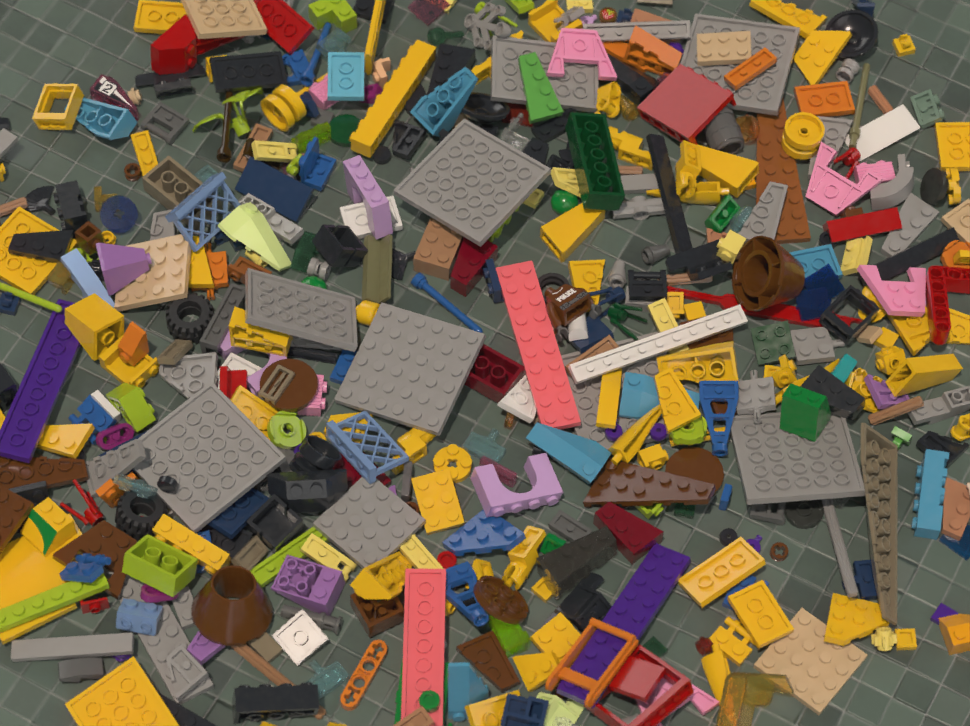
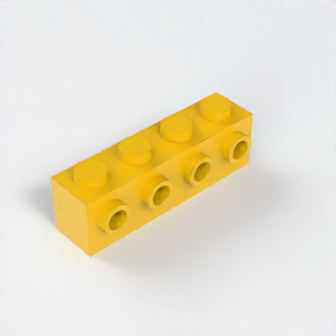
M165 514L161 516L152 529L155 538L197 558V565L203 566L204 570L211 575H214L223 567L230 566L232 563L230 554Z

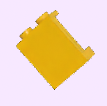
M547 0L543 5L532 9L528 14V25L545 42L557 43L561 31L557 30L561 27V22H553L555 18L561 17L560 15L564 13L558 6V0ZM578 18L572 23L569 21L568 25L564 28L583 29V22Z
M122 335L99 356L100 366L120 383L125 382L142 388L150 377L155 376L159 372L160 364H158L157 357L153 359L148 354L135 366L130 365L128 362L124 363L119 357L118 344L123 337Z

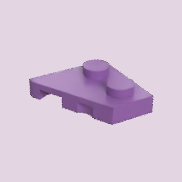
M867 374L864 378L878 409H885L910 399L908 394L894 397L885 380L882 382L875 381L870 374Z

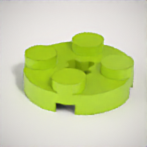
M279 411L269 420L267 433L270 441L276 447L290 450L294 449L304 440L306 425L302 419L300 420L296 416V413ZM284 426H287V429L291 430V432L285 433L283 431Z
M702 416V418L700 417L674 430L669 435L677 445L700 444L703 442L707 432V422Z

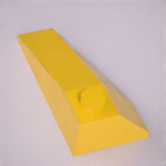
M734 341L712 344L656 358L659 373L671 367L679 380L695 381V383H699V381H738L739 384Z

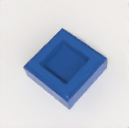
M725 483L719 509L723 511L727 510L732 492V485Z

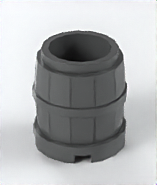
M725 106L702 131L710 148L734 155L743 148L744 139L741 128L734 118L733 110L731 108L729 110L728 106Z

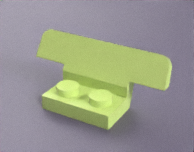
M539 692L536 697L549 701L543 726H573L585 708L583 704L572 699H568L565 703L557 695Z

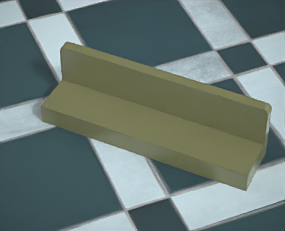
M369 234L364 237V246L368 249V252L363 258L362 301L367 300L381 304V302L384 303L391 297L393 236L390 234L381 240L375 239V237Z

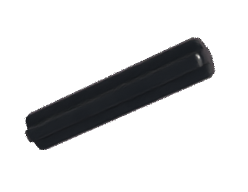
M290 346L287 355L333 364L337 361L336 352Z

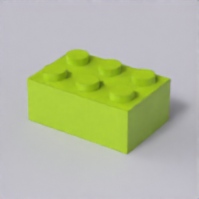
M147 534L125 552L122 572L174 597L195 578L198 559Z

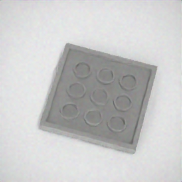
M361 477L333 506L313 522V527L363 569L394 554L426 523V519L379 480L376 479L375 482L369 484Z

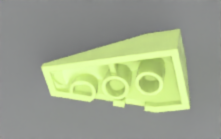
M251 202L239 205L218 224V227L234 242L239 240L246 245V250L257 252L260 254L261 260L276 270L282 271L293 265L264 215Z

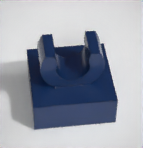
M624 8V11L619 10L616 23L630 22L633 15L631 9Z
M10 292L2 293L0 297V313L15 316L21 298L14 296Z

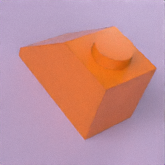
M133 321L127 327L118 344L119 357L124 363L128 362L130 365L135 366L150 352L146 332Z

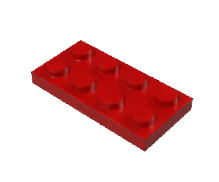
M254 0L267 28L266 33L290 55L296 51L315 29L283 0Z

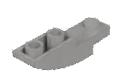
M250 193L239 201L240 205L251 202L264 215L279 242L284 240L292 245L304 234L303 228L277 214L274 207Z
M970 385L946 391L941 397L923 401V407L907 412L913 424L916 425L924 422L933 424L969 410Z

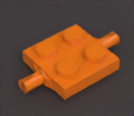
M205 243L204 248L214 288H191V290L207 291V298L211 301V299H215L214 290L229 286L228 259L226 251L212 252V244L208 243L207 247V243Z

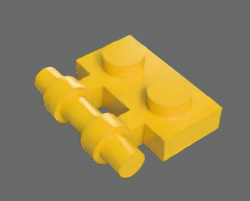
M728 616L724 623L729 628L726 630L720 625L708 639L707 643L711 646L719 643L721 650L726 654L727 658L740 667L752 653L753 649L748 644L751 642L755 645L747 630L741 626V622L737 619L733 620ZM737 632L741 636H743L744 639L741 641L733 634Z

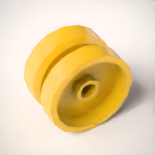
M281 84L272 91V94L267 95L260 102L265 117L280 131L286 132L295 125V122H298L306 115L303 101L294 90L286 85Z
M806 112L795 113L790 116L785 123L781 145L783 150L789 156L800 160L816 156L824 137L825 128L823 122L817 116Z

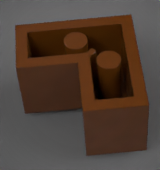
M356 593L350 595V606L369 638L404 621V607L397 596L377 602L376 599H363Z

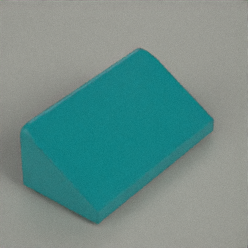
M847 353L844 354L831 374L844 383L857 364V360Z

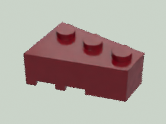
M464 237L451 273L450 288L467 297L483 277L482 268H485V260L493 259L495 262L498 259V246L487 240L480 247Z
M610 501L594 512L593 524L632 565L649 553L656 543H662L664 531Z

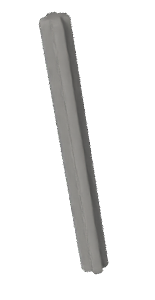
M832 498L822 499L825 518L847 596L850 598L856 597L858 589Z

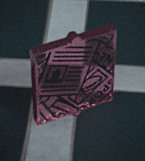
M414 0L408 6V9L416 15L417 19L422 20L429 26L450 4L446 0Z

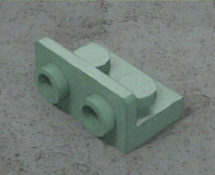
M931 89L910 97L922 129L934 125L935 122H944L943 119L946 116L943 109H939L938 106L941 104L937 94H933Z

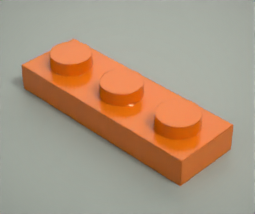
M764 47L724 75V81L736 91L775 64L777 57Z

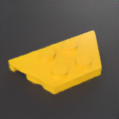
M811 31L793 57L794 63L801 70V73L810 85L819 84L851 38V32Z
M926 306L922 317L893 316L886 313L912 356H915L931 341Z

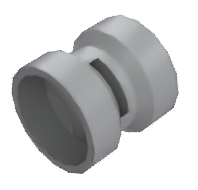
M848 58L843 61L835 75L840 82L847 81L849 84L853 80L854 75L858 73L860 67L856 61Z
M313 257L308 265L307 275L318 276L326 281L331 266L326 261L321 262Z

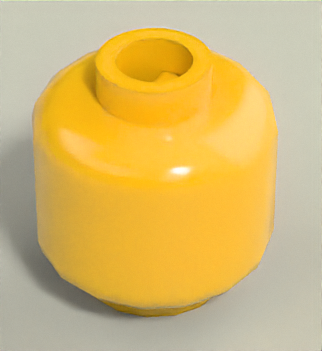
M367 300L362 301L356 306L357 321L360 324L370 326L380 304Z

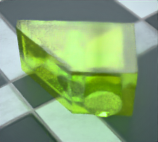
M489 616V626L495 633L507 658L528 650L530 638L526 630L523 631L519 624H508L493 616Z

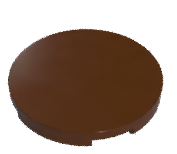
M282 359L269 365L260 378V390L278 364L295 372V377L276 405L272 404L271 401H266L265 398L263 400L279 411L296 412L306 408L318 392V378L312 367L297 359ZM280 371V373L278 374V376L276 377V379L273 381V383L271 384V386H270L269 389L267 390V392H266L267 394L269 393V391H270V390L272 389V387L274 386L275 382L278 380V378H279V377L281 376V374L283 373L282 371Z
M683 448L669 458L665 467L666 473L715 484L716 490L713 496L717 494L723 483L724 470L721 462L710 451L703 448Z
M494 576L481 577L475 583L473 592L482 608L502 622L513 625L522 623L529 609L521 593L517 589L513 591L503 584L504 580Z

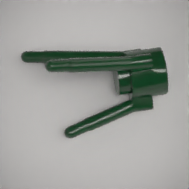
M619 303L612 304L608 309V317L611 318L610 322L617 325L635 341H638V338L618 321H624L626 317H630L646 323L647 319L627 312V310L643 311V309Z

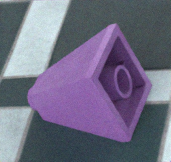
M96 243L109 296L149 270L148 265L152 264L150 254H145L143 248Z

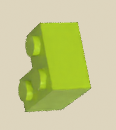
M318 0L308 5L309 19L317 30L323 28L327 22L333 23L341 35L357 28V14L346 0Z
M124 382L105 394L109 402L122 414L126 423L130 424L135 432L140 431L156 420L153 415L155 411L145 401V393L140 387Z

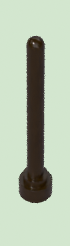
M226 92L225 100L232 97L233 93ZM232 102L225 103L222 142L216 156L217 160L222 163L229 162L232 155L229 148Z

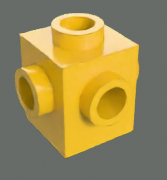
M887 346L882 348L880 352L875 353L877 369L887 375H892L906 359L904 349L897 346Z

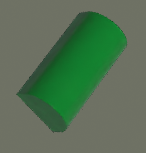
M729 194L726 195L705 220V226L713 229V232L721 233L741 207Z

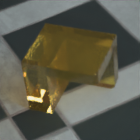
M102 186L94 187L96 212L119 211L118 194L103 195Z
M59 261L47 277L48 281L59 285L62 294L65 295L74 283L71 273Z

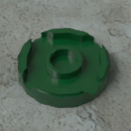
M349 114L334 117L328 125V137L334 144H339L341 147H351L349 139L352 132H356L360 119Z

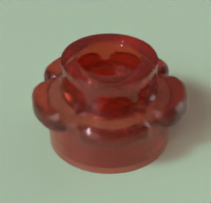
M701 636L695 642V647L702 656L713 652V643L709 638Z

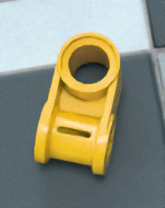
M617 82L608 83L597 89L596 108L601 112H605L609 118L616 117L620 111L621 89Z
M970 413L960 416L957 425L953 426L950 430L951 435L959 441L970 438Z

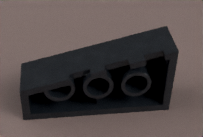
M440 43L427 95L432 93L437 86L446 83L451 76L464 67L468 69L473 67L475 63V49Z
M304 682L293 686L291 683H282L279 686L261 684L259 687L240 685L238 688H234L232 698L233 724H240V719H250V722H257L265 716L274 720L284 717V714H288L289 717L317 715L319 711L318 684L312 685L311 682Z

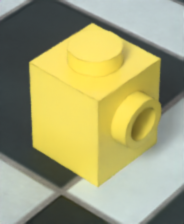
M729 230L725 239L721 237L716 246L719 248L717 256L733 264L746 238Z

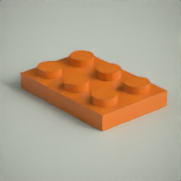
M847 81L794 87L799 113L806 112L822 117L855 113Z

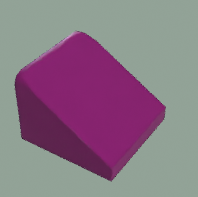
M378 83L364 86V101L360 102L374 104L376 96L381 94L383 89Z

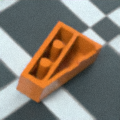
M635 25L622 62L636 67H643L647 71L668 77L678 66L682 53Z

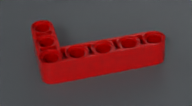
M937 265L928 268L925 297L931 341L937 345H943L947 342L951 330L947 292L970 294L969 268Z

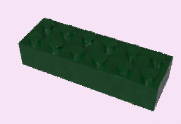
M571 112L565 129L583 208L619 211L625 198V193L606 114Z

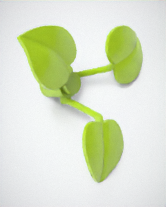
M262 88L242 91L222 102V105L232 102L237 117L231 119L233 123L230 124V129L234 128L238 137L251 131L245 117L243 102L251 95H263ZM238 101H239V104H240V109H241V114H242V115H240V113H239V111H238V108H237V105H236V102H238ZM216 113L205 117L192 129L193 133L201 124L213 119H224V115Z

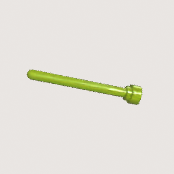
M0 282V290L13 293L14 296L58 313L62 311V306Z

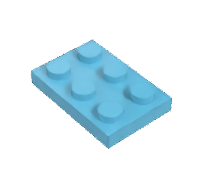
M328 52V101H364V52Z

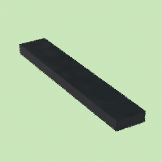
M951 227L874 265L878 268L881 280L886 281L908 270L909 267H915L942 254L944 248L950 242L959 240L955 228ZM859 273V276H860V278H861V280H862V283H863V285H864V287H865V286L867 285V283L864 281V279L862 278V276H861L860 273Z

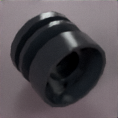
M308 435L299 448L300 452H297L289 463V467L292 472L334 470L342 457L340 452L326 440Z

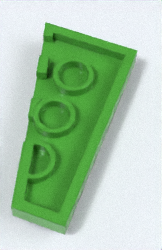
M536 52L519 56L518 64L521 80H523V91L526 96L529 124L563 115L564 111Z

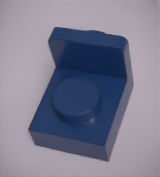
M305 91L300 96L306 108L305 116L316 118L320 114L317 104L310 93Z

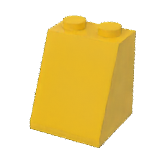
M95 293L65 308L66 326L94 361L99 359V356L124 334V315Z

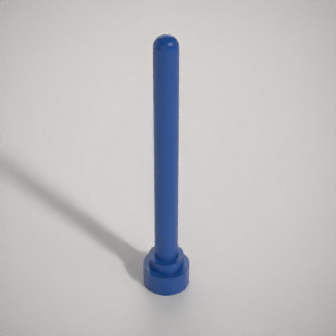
M329 22L325 23L307 70L301 73L299 82L303 86L309 87L315 80L313 72L331 29V23Z
M419 272L413 277L411 284L416 289H424L471 330L483 333L482 328L430 286L426 276Z

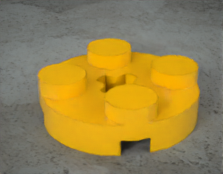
M945 168L947 174L945 177L948 179V189L946 192L948 194V205L959 204L961 202V187H959L958 182L960 181L958 169Z
M450 444L448 447L440 449L433 458L434 472L449 468L452 480L455 483L466 480L471 473V456L465 449L458 447L456 444ZM449 462H456L457 467H448Z

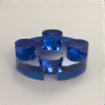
M111 196L101 205L100 219L103 225L112 232L123 233L130 230L138 218L136 205L126 196ZM117 209H119L120 211H124V214L121 215V219H118L117 216L113 215L114 213H116Z

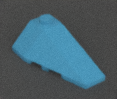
M464 67L451 76L446 83L437 86L432 93L423 96L410 113L432 135L440 137L438 133L443 128L449 132L456 123L478 78L467 67Z
M83 98L76 117L78 122L96 136L109 140L128 137L137 124V121L128 109Z
M625 372L619 417L638 420L660 404L654 378L643 374ZM685 389L696 407L699 408V393Z
M538 422L526 437L528 441L588 485L593 481L611 455L610 451L596 441Z
M469 662L448 663V720L460 722L468 719L465 706L489 699V687L483 684L481 677H477L476 670Z

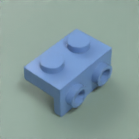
M123 599L117 611L116 628L155 636L157 633V623L163 613V606L139 602L134 599Z

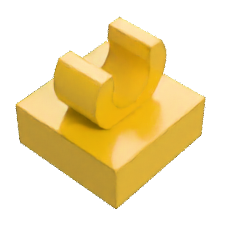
M903 34L899 38L893 39L892 45L898 57L915 54L916 49L910 35Z

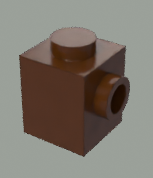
M89 221L75 231L77 246L90 256L97 251L96 243H104L102 231Z

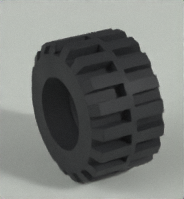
M188 292L187 298L173 300L171 303H168L165 314L169 334L173 335V339L191 340L198 344L214 315L213 306L210 304L209 299H205V296L202 294L198 296L195 292L193 294ZM187 315H196L199 317L197 320L192 322H185L181 320L183 317Z
M133 488L130 492L126 491L119 498L115 514L116 528L131 536L137 542L147 534L155 538L152 529L163 514L167 515V505L155 492H151V489L143 490V488H139L136 490ZM134 513H142V514H145V515H147V516H145V517H143V516H138V515H136V514H134Z

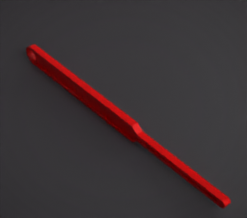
M667 286V292H684V299L719 305L723 310L739 305L734 294L727 293L717 296ZM740 304L745 315L780 322L788 320L791 324L811 328L824 327L819 323L822 311L785 304H778L761 311H749ZM835 314L848 326L853 323L860 324L862 322L858 318Z

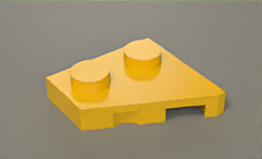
M553 652L512 657L527 690L530 692L545 684L550 674L560 663Z

